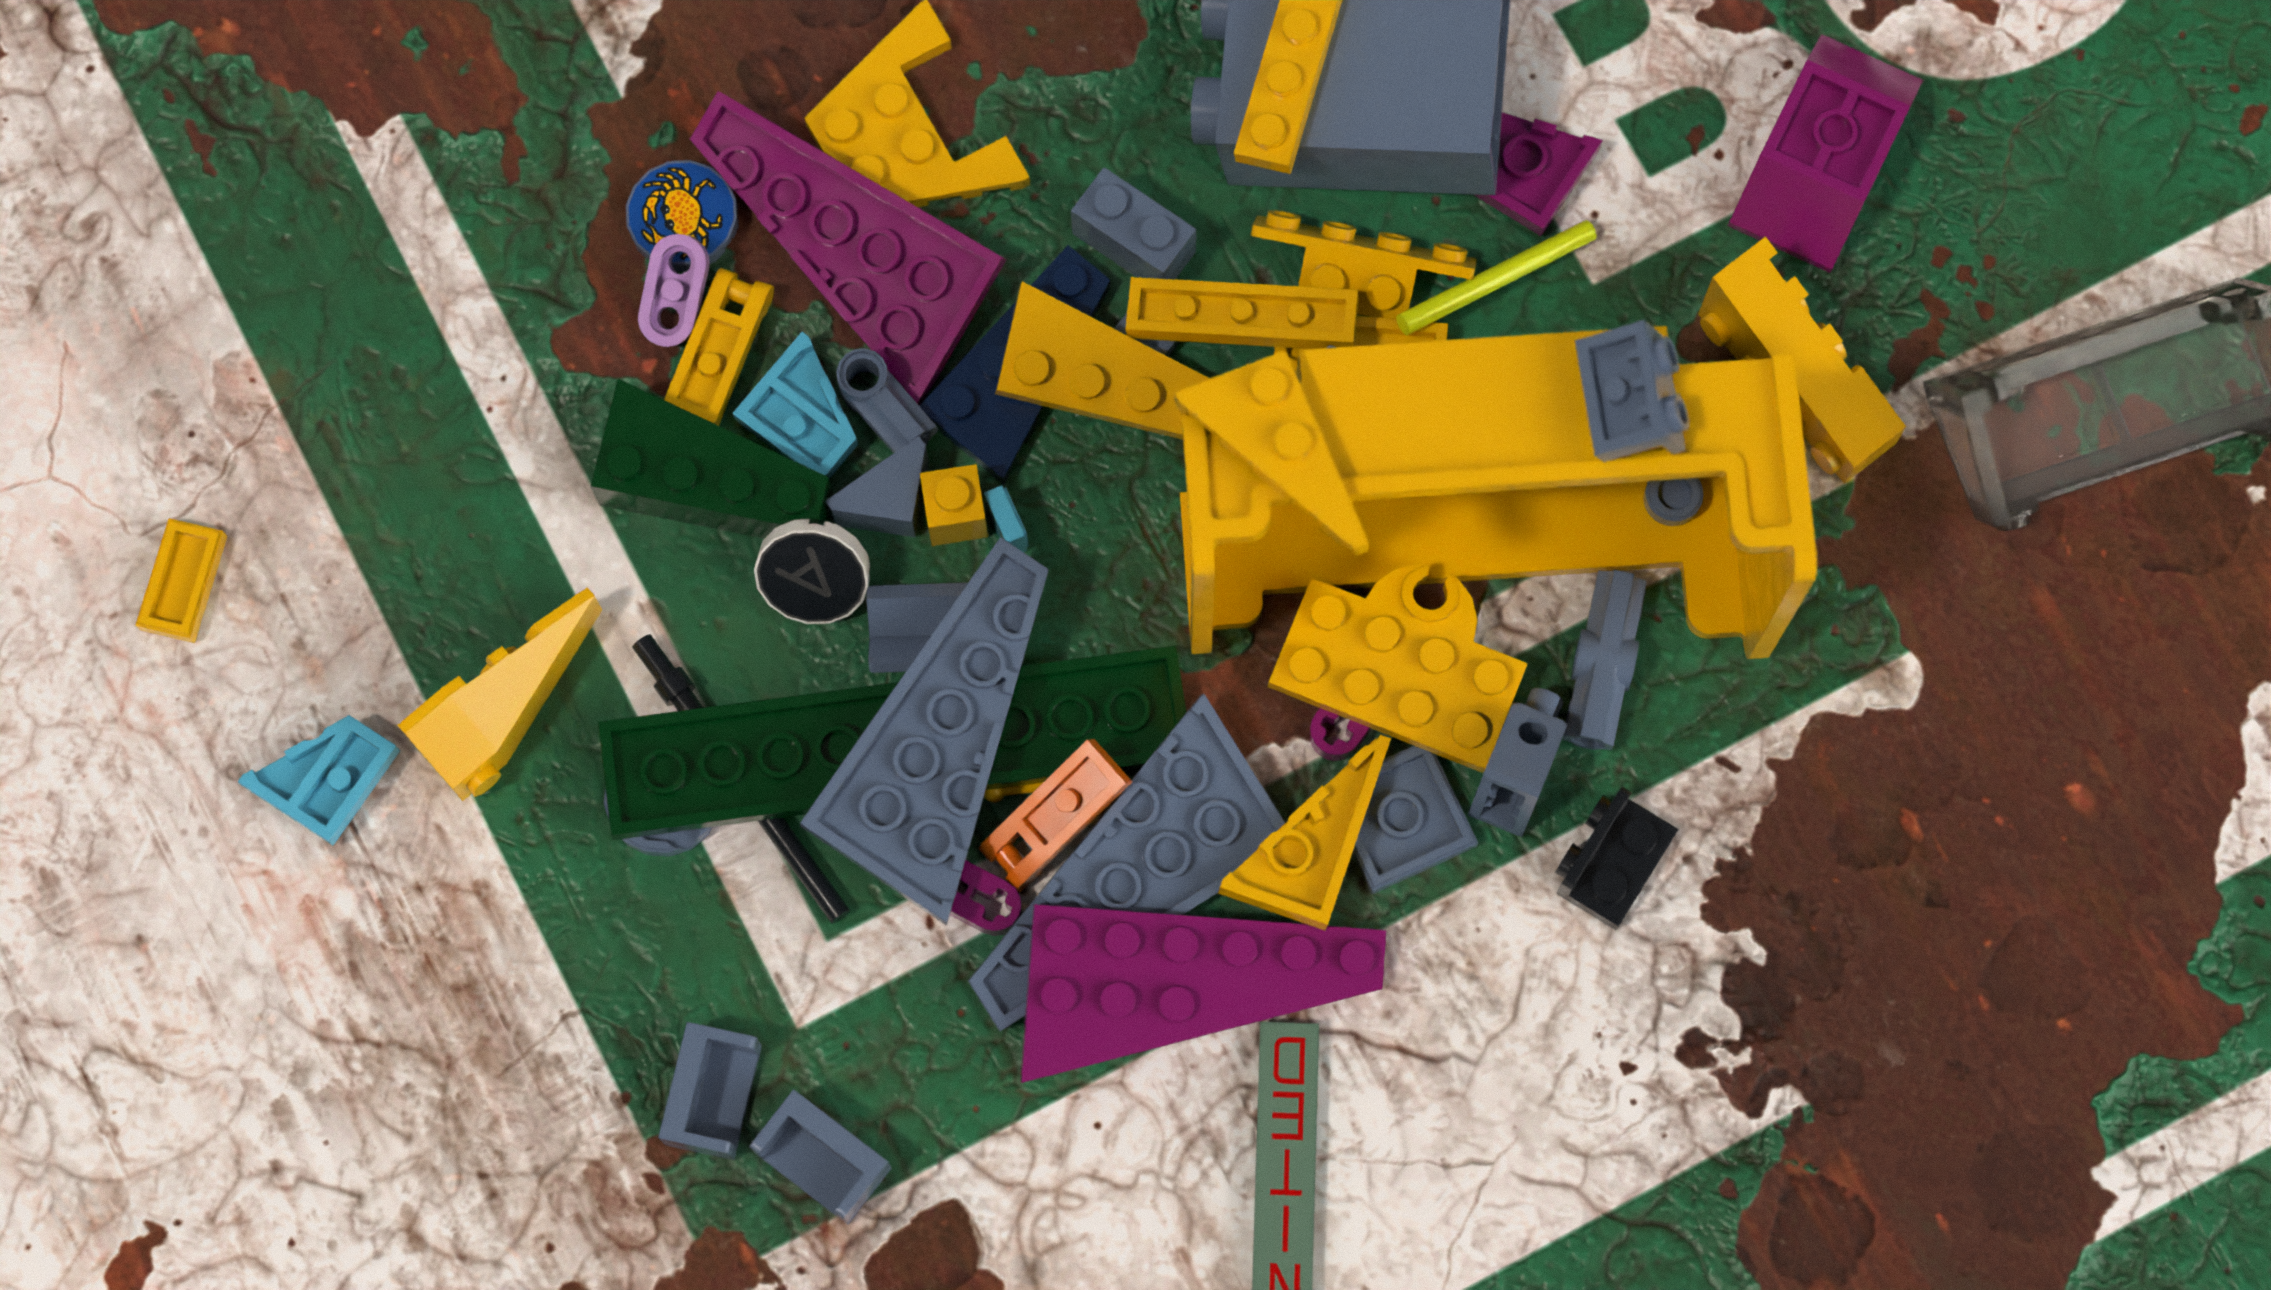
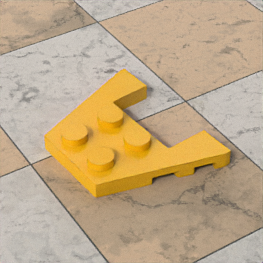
M928 0L920 2L805 117L806 126L820 151L916 207L928 206V201L956 196L968 199L983 196L982 192L1008 187H1010V191L1024 189L1031 185L1030 176L1006 136L958 161H953L903 73L952 48L951 40Z

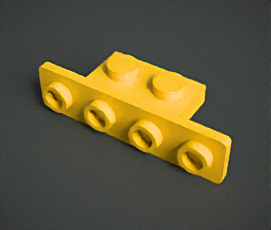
M1269 210L1267 217L1256 216L1252 226L1251 236L1306 247L1298 286L1358 290L1357 314L1396 319L1398 314L1410 308L1417 269L1470 280L1474 278L1477 259L1467 257V249L1457 245L1435 243L1433 250L1411 246L1412 239L1410 237L1397 233L1379 232L1378 239L1356 235V227L1346 223L1324 221L1322 228L1301 224V217L1299 215L1280 210Z

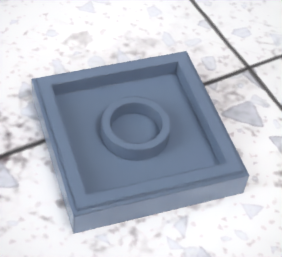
M1412 746L1384 759L1352 852L1371 894H1375L1474 849L1478 845V841L1436 755L1416 746Z

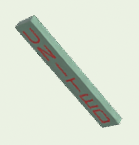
M1260 1022L1252 1290H1312L1319 1024Z

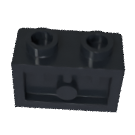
M1624 787L1620 788L1613 800L1604 794L1602 795L1585 823L1594 829V832L1584 848L1573 843L1555 871L1556 874L1564 878L1556 894L1614 930L1618 929L1679 830L1630 800L1629 797L1632 792Z

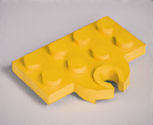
M1414 564L1395 568L1376 582L1366 599L1311 577L1268 682V687L1484 774L1528 663L1474 642L1477 626L1476 611L1473 598L1461 581L1450 573L1443 585L1445 603L1440 608L1428 610L1419 606L1413 597L1414 589L1427 579L1428 564Z

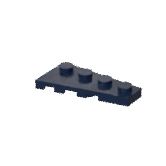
M1067 245L1031 286L1094 318L1111 284L1108 277ZM1016 302L919 406L943 435L1003 485L1007 481L1024 443L1028 442L1035 429L1037 419L1044 408L1041 405L995 394Z

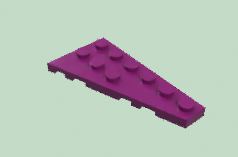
M717 91L690 140L728 185L737 192L755 213L757 219L790 254L793 261L845 322L849 323L872 351H875L883 358L890 373L920 406L939 377L1005 264L1006 259L720 91Z
M1033 904L1020 1082L1023 1083L1382 990L1387 930L1327 926L1324 931L1307 924Z

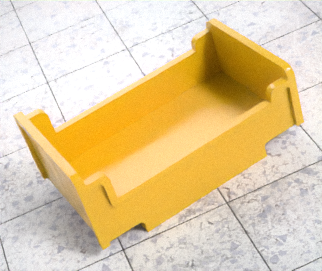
M1653 326L1664 337L1668 336L1667 326ZM1608 330L1299 350L1296 376L1369 542L1368 551L1356 555L1348 546L1338 544L1321 530V524L1294 501L1289 503L1252 472L1251 466L1242 457L1233 456L1218 443L1219 438L1191 414L1186 416L1181 412L1187 492H1180V509L1191 654L1212 653L1213 630L1247 628L1255 624L1262 613L1263 595L1306 592L1311 577L1343 590L1373 588L1380 578L1395 568L1414 564H1428L1427 579L1421 584L1444 583L1450 573L1463 582L1598 573V571L1612 570L1628 571L1678 567L1681 570L1686 623L1691 632L1704 639L1741 637L1747 659L1769 658L1814 583L1817 572L1816 545L1794 354L1772 355L1770 359L1679 364L1678 372L1672 373L1675 393L1682 397L1689 417V428L1682 431L1685 451L1672 454L1663 446H1658L1602 462L1594 455L1575 340ZM1698 478L1703 487V501L1697 514L1689 522L1679 526H1667L1655 521L1648 514L1643 498L1648 481Z

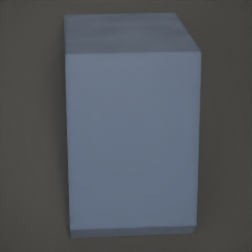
M919 436L827 499L825 503L832 521L841 527L916 537L923 498L920 473L927 472L929 463L926 445Z

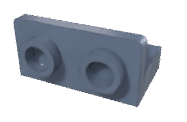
M1642 320L1575 340L1594 455L1602 462H1606L1658 446H1663L1672 454L1685 451L1682 431L1689 428V417L1682 397L1675 393L1672 373L1678 372L1679 362L1671 339L1668 336L1664 337L1648 322Z

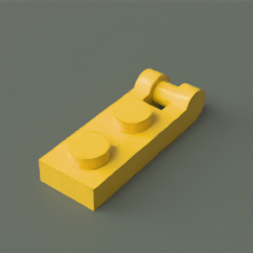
M719 268L714 276L664 398L665 401L718 426L762 318L767 314L774 295L773 285L758 280L754 285L738 280L737 273L723 268ZM730 301L745 305L740 316L724 311Z

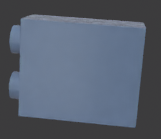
M1201 0L1203 39L1225 42L1221 77H1196L1194 81L1191 101L1192 141L1194 145H1216L1228 185L1496 195L1511 0H1342L1291 174L1236 162L1233 154L1279 0Z

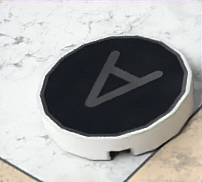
M795 519L776 527L762 541L754 567L756 586L766 603L784 617L805 624H830L850 616L863 603L870 581L869 557L859 540L841 526L827 521L824 522L823 526L809 524L810 519Z

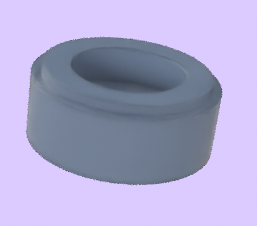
M1698 478L1648 481L1644 490V505L1648 514L1660 524L1667 526L1683 525L1697 514L1703 501V487Z

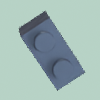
M1103 167L1071 210L1072 234L1136 277L1176 279L1196 253V228L1105 167Z

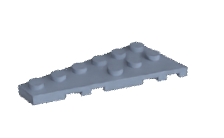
M1001 537L800 822V827L946 926L1049 570Z
M1204 693L1198 697L1132 778L1133 782L1114 800L967 980L998 1031L1005 1029L1025 1016L1033 904L1183 915L1218 893L1222 879L1230 872L1233 873L1258 849L1259 844L1272 832H1276L1285 824Z

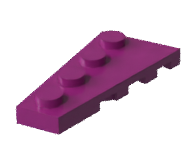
M1502 112L1496 195H1472L1539 236H1542L1601 149L1603 140L1585 134L1581 138L1556 130L1557 125L1536 118L1534 122Z

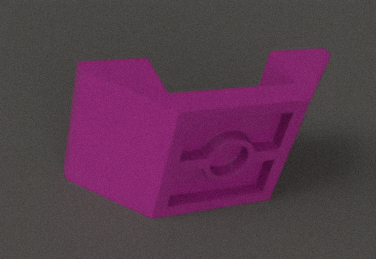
M1821 34L1770 133L1728 226L1759 241L1766 236L1774 248L1830 273L1923 80Z

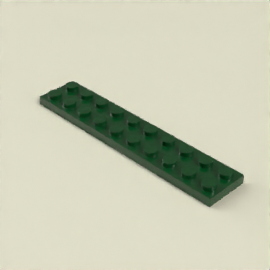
M1176 645L1021 666L986 790L1042 783L1088 739H1095L1123 771L1139 770L1186 713ZM898 682L599 721L598 728L612 839H626L807 814Z

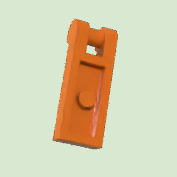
M1088 739L982 842L979 850L989 862L996 860L1008 873L1005 880L1016 888L1017 892H1020L1029 886L1042 873L1043 869L1133 781L1095 739ZM1020 835L1033 849L1026 857L1013 845Z

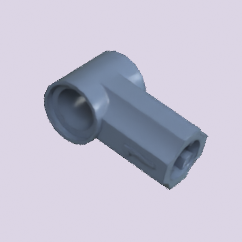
M865 348L854 349L845 354L839 361L836 370L837 381L845 404L853 411L859 413L892 453H895L918 436L927 445L932 436L938 432L937 426L888 371L883 358L875 351ZM862 372L874 373L879 377L875 386L869 390L859 391L849 385L854 376Z

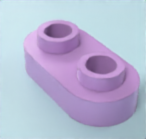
M684 234L666 236L654 246L650 255L638 313V323L643 335L650 342L659 346H676L686 342L700 313L709 271V256L704 245L692 236ZM678 252H685L691 260L689 270L683 274L676 272L672 266V259ZM667 307L674 308L679 314V322L673 329L666 328L661 322V313Z

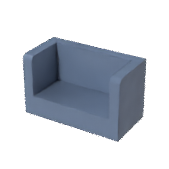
M690 1022L686 1023L658 1137L665 1146L735 1160L762 1048L757 1037Z
M794 1089L750 1145V1148L757 1156L847 1225H849L892 1169L887 1160Z

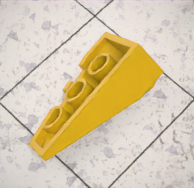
M588 587L534 623L525 635L526 643L518 649L515 646L506 649L501 646L486 657L487 664L479 676L467 684L460 676H457L397 725L462 801L471 794L474 797L482 795L500 779L501 773L499 770L510 760L602 612V608L595 595Z

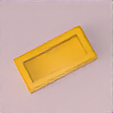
M168 518L135 624L140 631L195 643L228 537L224 531Z

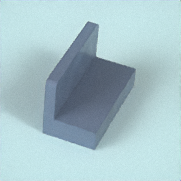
M968 583L868 586L866 599L869 624V671L872 673L906 672Z

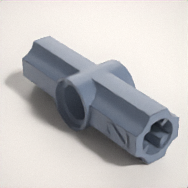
M1618 570L1598 571L1586 629L1581 630L1571 674V679L1575 680L1565 721L1567 728L1563 740L1571 742L1578 747L1591 750H1612L1614 746L1624 691H1629L1636 664L1639 641H1636L1635 637L1646 593L1647 581L1636 577L1632 573Z

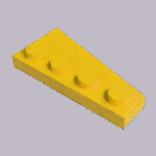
M1022 281L995 394L1183 440L1182 415L1174 401V393L1210 378Z

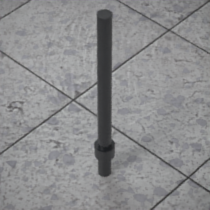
M651 634L640 638L632 646L633 650L656 680L653 687L667 706L674 705L677 711L704 708L692 692L695 685L682 667L675 668ZM784 817L758 821L831 924L844 918L851 910Z

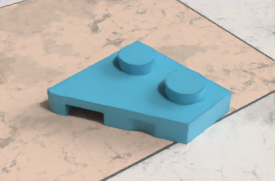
M804 332L799 334L732 413L735 421L778 454L829 477V479L858 446L855 433L839 404L837 395L823 370L809 336Z
M348 715L325 728L323 733L316 739L304 740L284 751V757L261 770L246 772L238 780V783L334 846L397 757L400 749Z

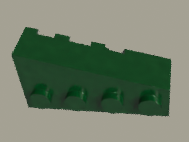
M617 379L590 486L600 506L763 539L776 527L795 519H810L809 524L823 526L825 521L828 522L829 513L825 501L833 496L829 477Z

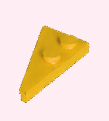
M1285 350L1174 393V401L1182 413L1186 416L1191 414L1219 438L1218 443L1233 456L1242 457L1251 466L1252 472L1289 503L1294 501L1321 524V530L1338 544L1348 546L1356 555L1368 551L1369 542Z
M1380 735L1378 739L1375 738L1369 745H1365L1332 780L1325 786L1322 785L1289 816L1288 821L1276 832H1272L1259 844L1258 849L1233 873L1230 872L1222 879L1218 894L1325 931L1391 738Z

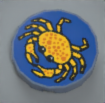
M692 160L668 161L648 170L633 186L626 204V225L638 252L647 259H650L654 246L661 239L673 234H684L696 238L704 245L709 256V264L722 256L732 237L733 239L739 226L738 205L728 183L712 167ZM678 252L673 257L672 266L674 270H689L691 260L685 252Z

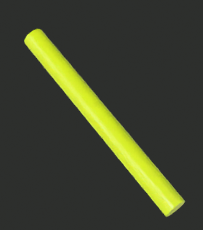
M1584 220L1475 275L1473 280L1467 279L1398 314L1396 320L1400 330L1405 335H1409L1596 240L1597 235L1594 226L1590 221Z

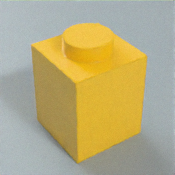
M977 464L920 473L932 546L988 538Z

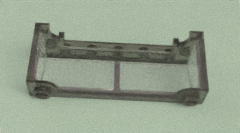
M2235 278L1923 381L1928 405L1974 518L1991 527H1996L1999 531L2018 529L2031 522L2030 515L2040 509L2039 502L2246 433L2261 435L2264 442H2271V286L2242 278Z

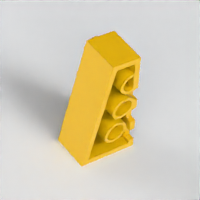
M1765 236L1712 277L1698 313L1702 318L1700 319V324L1705 334L1714 344L1720 347L1725 345L1738 361L1770 359L1772 355L1794 354L1803 436L1812 446L1810 448L1811 454L1820 468L1830 475L1836 473L1845 484L1894 446L1904 432L1906 425L1863 367L1855 365L1850 369L1844 362L1847 358V353L1842 343L1843 340L1830 323L1825 325L1822 322L1816 323L1813 320L1804 299L1809 294L1795 276L1788 281L1782 278L1770 261L1778 252Z

